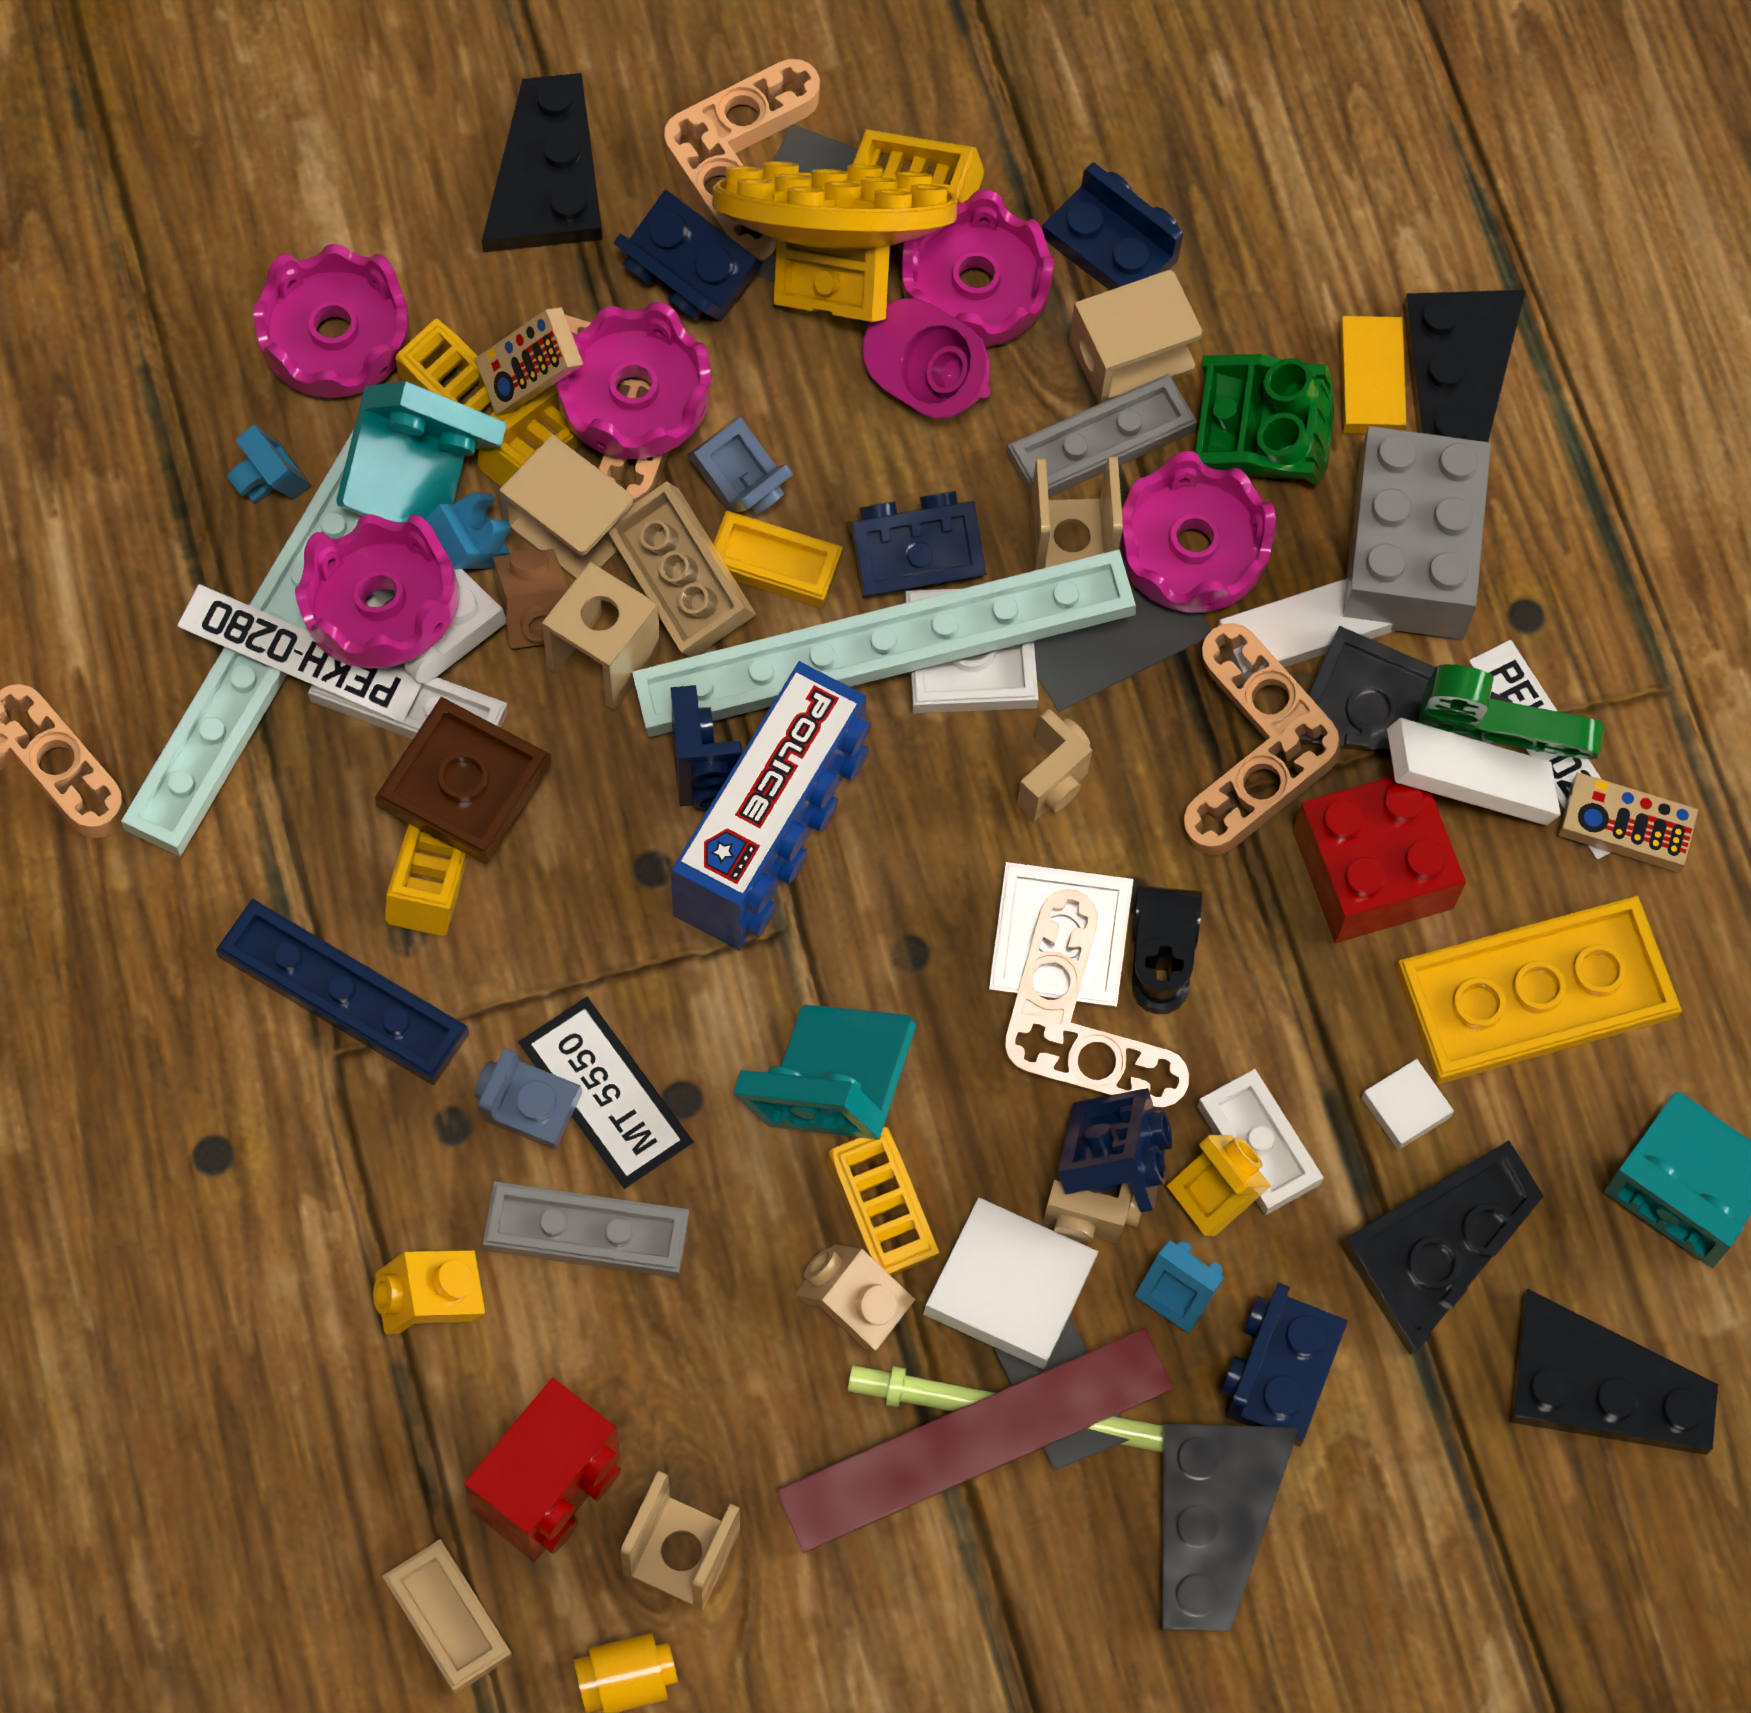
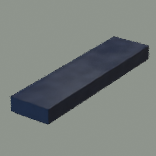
M251 899L216 949L220 959L433 1086L469 1035L468 1026L254 899Z

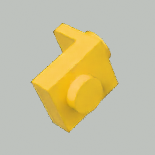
M1208 1135L1199 1143L1203 1153L1166 1185L1205 1237L1216 1236L1271 1187L1259 1171L1263 1164L1256 1151L1246 1141L1239 1137L1234 1138L1232 1135Z
M475 1250L403 1252L376 1272L373 1299L376 1310L382 1316L384 1333L386 1335L400 1334L413 1324L474 1322L485 1314Z

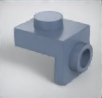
M741 417L730 421L687 454L725 509L734 513L745 511L749 508L754 515L761 513L785 494L779 485L793 475L787 464L780 466L774 464Z

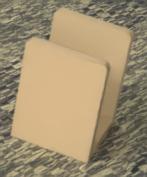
M1167 270L1075 302L1069 342L1098 404H1101L1168 373L1172 380L1193 373L1195 362L1187 344L1200 340L1203 331L1175 273L1172 270Z
M552 434L500 488L502 518L509 522L510 531L533 549H554L561 570L576 580L590 562L604 569L620 552L608 531L633 505V496Z
M1117 456L1107 458L1100 499L1049 500L1046 458L1036 459L1029 503L1034 571L1119 550L1123 521ZM1066 523L1079 524L1087 530L1090 537L1089 544L1081 551L1067 552L1061 549L1054 540L1056 529Z
M592 562L586 566L542 622L547 668L557 673L575 649L580 650L602 664L605 704L612 710H616L634 687L635 682L632 672L648 668L660 652L658 604ZM601 600L612 603L617 608L619 617L611 628L601 631L593 630L591 628L602 615Z
M658 1471L621 1547L620 1555L623 1575L703 1611L740 1533V1507L730 1503L722 1521L670 1498L668 1475ZM677 1533H687L694 1536L702 1548L699 1562L693 1568L686 1571H677L670 1568L662 1558L663 1544L670 1536Z

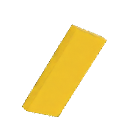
M1638 895L1398 961L1395 967L1437 1085L1677 1019L1682 1012Z

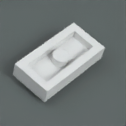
M1256 1069L1199 1099L1197 1108L1214 1135L1239 1137L1246 1141L1260 1157L1263 1166L1259 1171L1271 1187L1255 1201L1265 1216L1321 1185L1324 1177Z

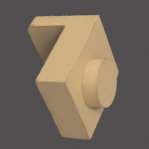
M1047 709L1038 717L1035 735L1036 741L1050 755L1020 781L1017 806L1034 822L1049 808L1055 813L1062 810L1077 795L1081 788L1079 781L1088 774L1093 751L1090 748V741L1080 726L1069 718L1061 720L1050 709Z
M1054 1180L1043 1223L1055 1226V1232L1077 1242H1091L1093 1237L1119 1244L1124 1225L1138 1227L1142 1212L1139 1211L1130 1182L1122 1183L1118 1198L1088 1190L1065 1194L1062 1182Z
M833 1245L831 1248H827L817 1254L808 1264L804 1272L806 1280L796 1292V1296L805 1304L821 1307L864 1349L873 1351L879 1348L915 1301V1298L862 1248Z

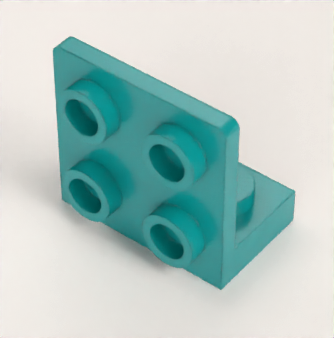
M407 381L365 386L336 499L337 505L362 516L373 514L394 522H406L411 514H417L426 519L439 504H453L464 457L473 456L475 449L500 447L507 423Z
M804 1005L800 1009L781 1067H769L767 1073L740 1070L733 1094L769 1127L880 1140L916 1029V1022L909 1015Z
M1675 1092L1618 1170L1604 1193L1711 1268H1714L1744 1229L1743 1225L1751 1215V1140L1683 1093Z

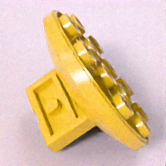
M770 161L763 163V169L748 166L727 167L726 178L718 181L713 186L712 206L715 210L753 231L777 239L774 305L807 311H830L835 316L874 322L886 319L890 245L920 238L954 223L957 219L958 199L948 191L947 187L932 185V175L928 173L897 172L896 179L882 177L883 167L867 164L847 165V172L835 169H814L811 173L799 172V164Z

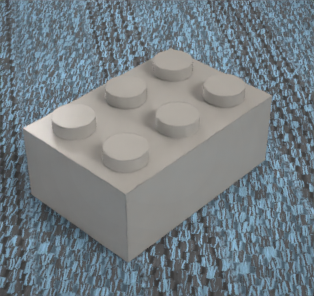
M1368 426L1357 463L1343 617L1392 623L1391 630L1464 640L1477 604L1491 443Z

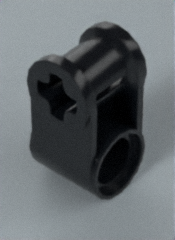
M1138 885L1132 942H1135L1131 986L1132 994L1137 1004L1148 1012L1169 1014L1179 1009L1186 1001L1194 965V952L1198 943L1202 891ZM1163 970L1168 972V981L1157 980L1156 971Z

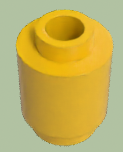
M652 1632L589 1648L590 1655L573 1659L586 1713L603 1710L604 1713H619L666 1701L668 1696L665 1686L678 1683L669 1642L655 1645Z

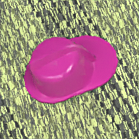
M917 298L898 299L887 305L885 320L869 322L863 339V358L870 376L884 390L918 412L935 419L950 418L968 409L979 398H988L991 395L992 389L988 386L991 364L983 340L972 328L937 306Z

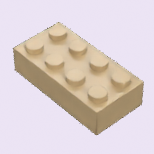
M664 482L634 503L608 531L646 596L658 604V615L681 653L689 657L699 655L756 615L681 491L669 482Z

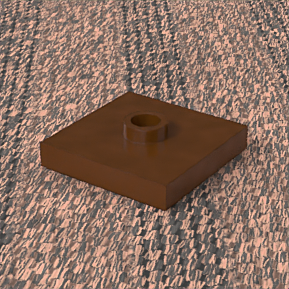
M440 697L375 796L376 806L487 865L549 768L551 754L459 705Z

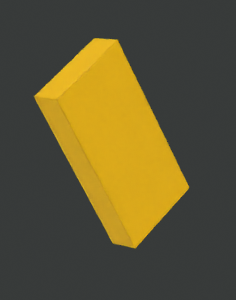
M1342 316L1340 322L1343 433L1366 434L1368 426L1405 431L1407 421L1403 318Z
M727 510L713 543L736 582L821 609L825 606L843 557L842 546Z

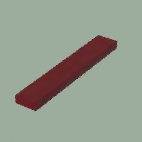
M1145 1327L776 1491L804 1554L1173 1391L1174 1388Z

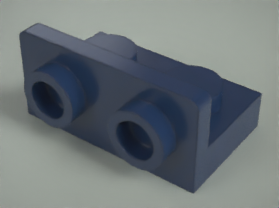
M1094 162L1083 171L1081 187L1042 225L1046 242L1108 290L1170 270L1178 262L1183 238L1182 230L1167 211L1159 207L1153 208L1133 193L1132 188L1123 177L1115 172L1107 173Z
M666 189L633 235L628 238L620 233L613 243L628 254L622 263L627 269L650 285L658 277L674 289L668 300L696 320L704 312L722 321L764 263Z
M956 491L922 496L920 497L921 509L900 513L897 512L896 501L859 507L861 519L846 523L848 534H852L862 596L987 575L975 501L958 502Z
M696 685L670 687L672 740L679 806H693L697 810L707 811L742 755V745L739 741L714 743L711 707H698Z
M1148 1088L1073 1103L1058 1170L1065 1194L1086 1190L1100 1193L1109 1191L1119 1184L1130 1182L1139 1211L1154 1210L1158 1186L1166 1182L1164 1153L1165 1150L1172 1148L1173 1141L1167 1114L1164 1110H1155Z
M1278 1282L1270 1300L1257 1296L1244 1333L1256 1338L1247 1360L1238 1356L1234 1357L1221 1393L1232 1397L1226 1418L1246 1426L1300 1427L1294 1445L1300 1447L1306 1436L1348 1320L1288 1297L1290 1287Z

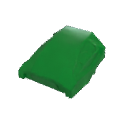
M1264 354L1203 355L1201 366L1204 370V392L1197 443L1194 451L1199 455L1202 463L1207 467L1218 470L1238 468L1248 476L1306 479L1312 484H1319L1328 469L1334 420L1333 382L1327 364H1308L1299 359L1289 358L1283 360Z

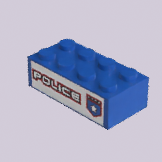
M798 661L671 869L673 916L739 951L750 933L757 937L763 933L776 907V903L771 900L781 881L788 884L794 881L807 856V850L803 849L802 846L813 829L818 832H822L825 829L838 804V798L834 797L833 794L843 778L850 781L854 780L867 757L869 747L863 745L871 723L865 720L866 695Z

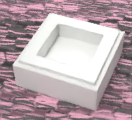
M1418 1059L1365 1090L1361 1097L1397 1150L1402 1149L1450 1119L1454 1113V1110Z

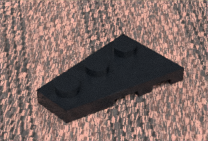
M582 73L522 79L482 238L483 253L602 240V226Z
M1526 290L1406 294L1403 309L1417 433L1489 442Z
M1339 626L1309 692V696L1329 717L1338 730L1340 748L1391 752L1387 728L1399 718L1418 723L1423 692L1435 667ZM1491 691L1490 699L1513 702V700ZM1305 733L1299 737L1300 744L1323 746L1322 740L1324 735L1322 734L1313 739ZM1478 740V741H1481V742H1485V743L1494 745L1493 742Z
M1508 1140L1345 1238L1341 1243L1411 1355L1419 1350L1431 1335L1430 1332L1448 1310L1455 1306L1468 1290L1467 1287L1489 1260L1496 1256L1544 1196L1513 1145Z
M1527 1288L1522 1298L1510 1423L1705 1455L1713 1449L1718 1394L1717 1383Z
M1164 1424L1161 1630L1231 1631L1300 1427Z

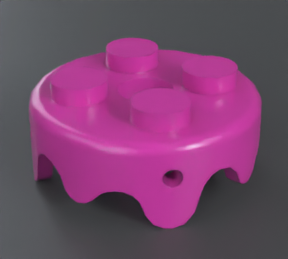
M979 190L974 192L968 200L957 204V219L954 223L920 238L904 242L901 288L905 299L917 298L931 303L972 328L983 340L985 347L999 345L1022 335L1037 321L1043 312L1051 290L1054 257L1050 255L1044 233L1036 220L1030 219L1027 221L1014 216L1006 209L999 194L991 190ZM969 268H981L987 271L993 280L984 287L974 288L966 285L961 280L960 274Z
M329 244L324 247L322 252L305 260H297L290 253H283L270 265L264 289L253 309L258 344L266 364L287 385L311 396L324 398L348 397L363 392L365 386L379 384L397 367L396 355L408 344L410 325L407 303L392 265L384 256L378 253L374 254L373 257H364L338 244ZM331 317L343 318L350 324L349 329L343 335L335 338H328L317 332L319 324Z
M652 302L646 308L640 310H627L614 306L605 307L598 312L595 319L579 334L572 332L584 365L556 383L557 398L561 414L571 431L586 445L603 454L621 459H644L662 455L678 447L693 435L704 419L710 402L711 375L709 358L705 345L702 342H697L689 335L683 327L677 312L671 306L663 302ZM628 377H640L645 379L651 388L642 397L628 398L619 393L617 386Z
M1193 451L1179 452L1168 459L1154 473L1138 479L1128 493L1122 509L1123 531L1119 546L1126 574L1134 586L1146 597L1168 609L1185 613H1208L1224 609L1243 599L1258 584L1266 570L1275 533L1276 514L1272 502H1265L1260 497L1249 477L1238 468L1230 470L1213 469L1203 464L1197 453ZM1196 529L1208 536L1211 545L1204 551H1188L1180 545L1177 536L1185 530Z
M366 514L358 519L356 527L344 537L334 539L324 532H316L308 539L304 549L303 574L298 586L295 588V596L307 630L318 647L333 659L344 664L373 669L387 668L408 662L427 652L443 637L454 619L458 607L459 585L449 556L439 542L433 528L424 518L417 514H411L406 522H394L377 515ZM389 589L396 592L394 598L384 606L370 607L365 605L368 597L375 591Z

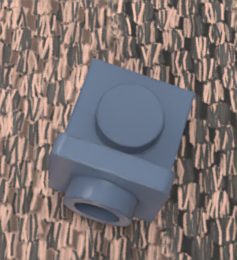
M504 1048L497 1063L489 1061L485 1065L476 1085L475 1097L480 1099L478 1107L485 1122L557 1150L583 1091L581 1085L524 1063L520 1060L517 1052Z

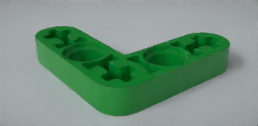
M1438 665L1435 667L1423 692L1418 723L1468 738L1578 759H1597L1600 757L1605 724L1583 716L1490 699L1494 677L1486 671L1461 665Z

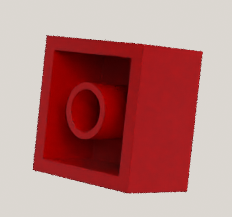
M1391 776L1301 803L1292 831L1334 943L1454 909L1466 884V880L1431 792L1396 783L1395 776Z
M552 1377L464 1482L472 1513L533 1562L539 1558L545 1549L552 1554L556 1553L568 1540L578 1524V1521L572 1517L589 1496L593 1500L598 1501L610 1489L621 1472V1468L616 1465L620 1459L617 1428Z

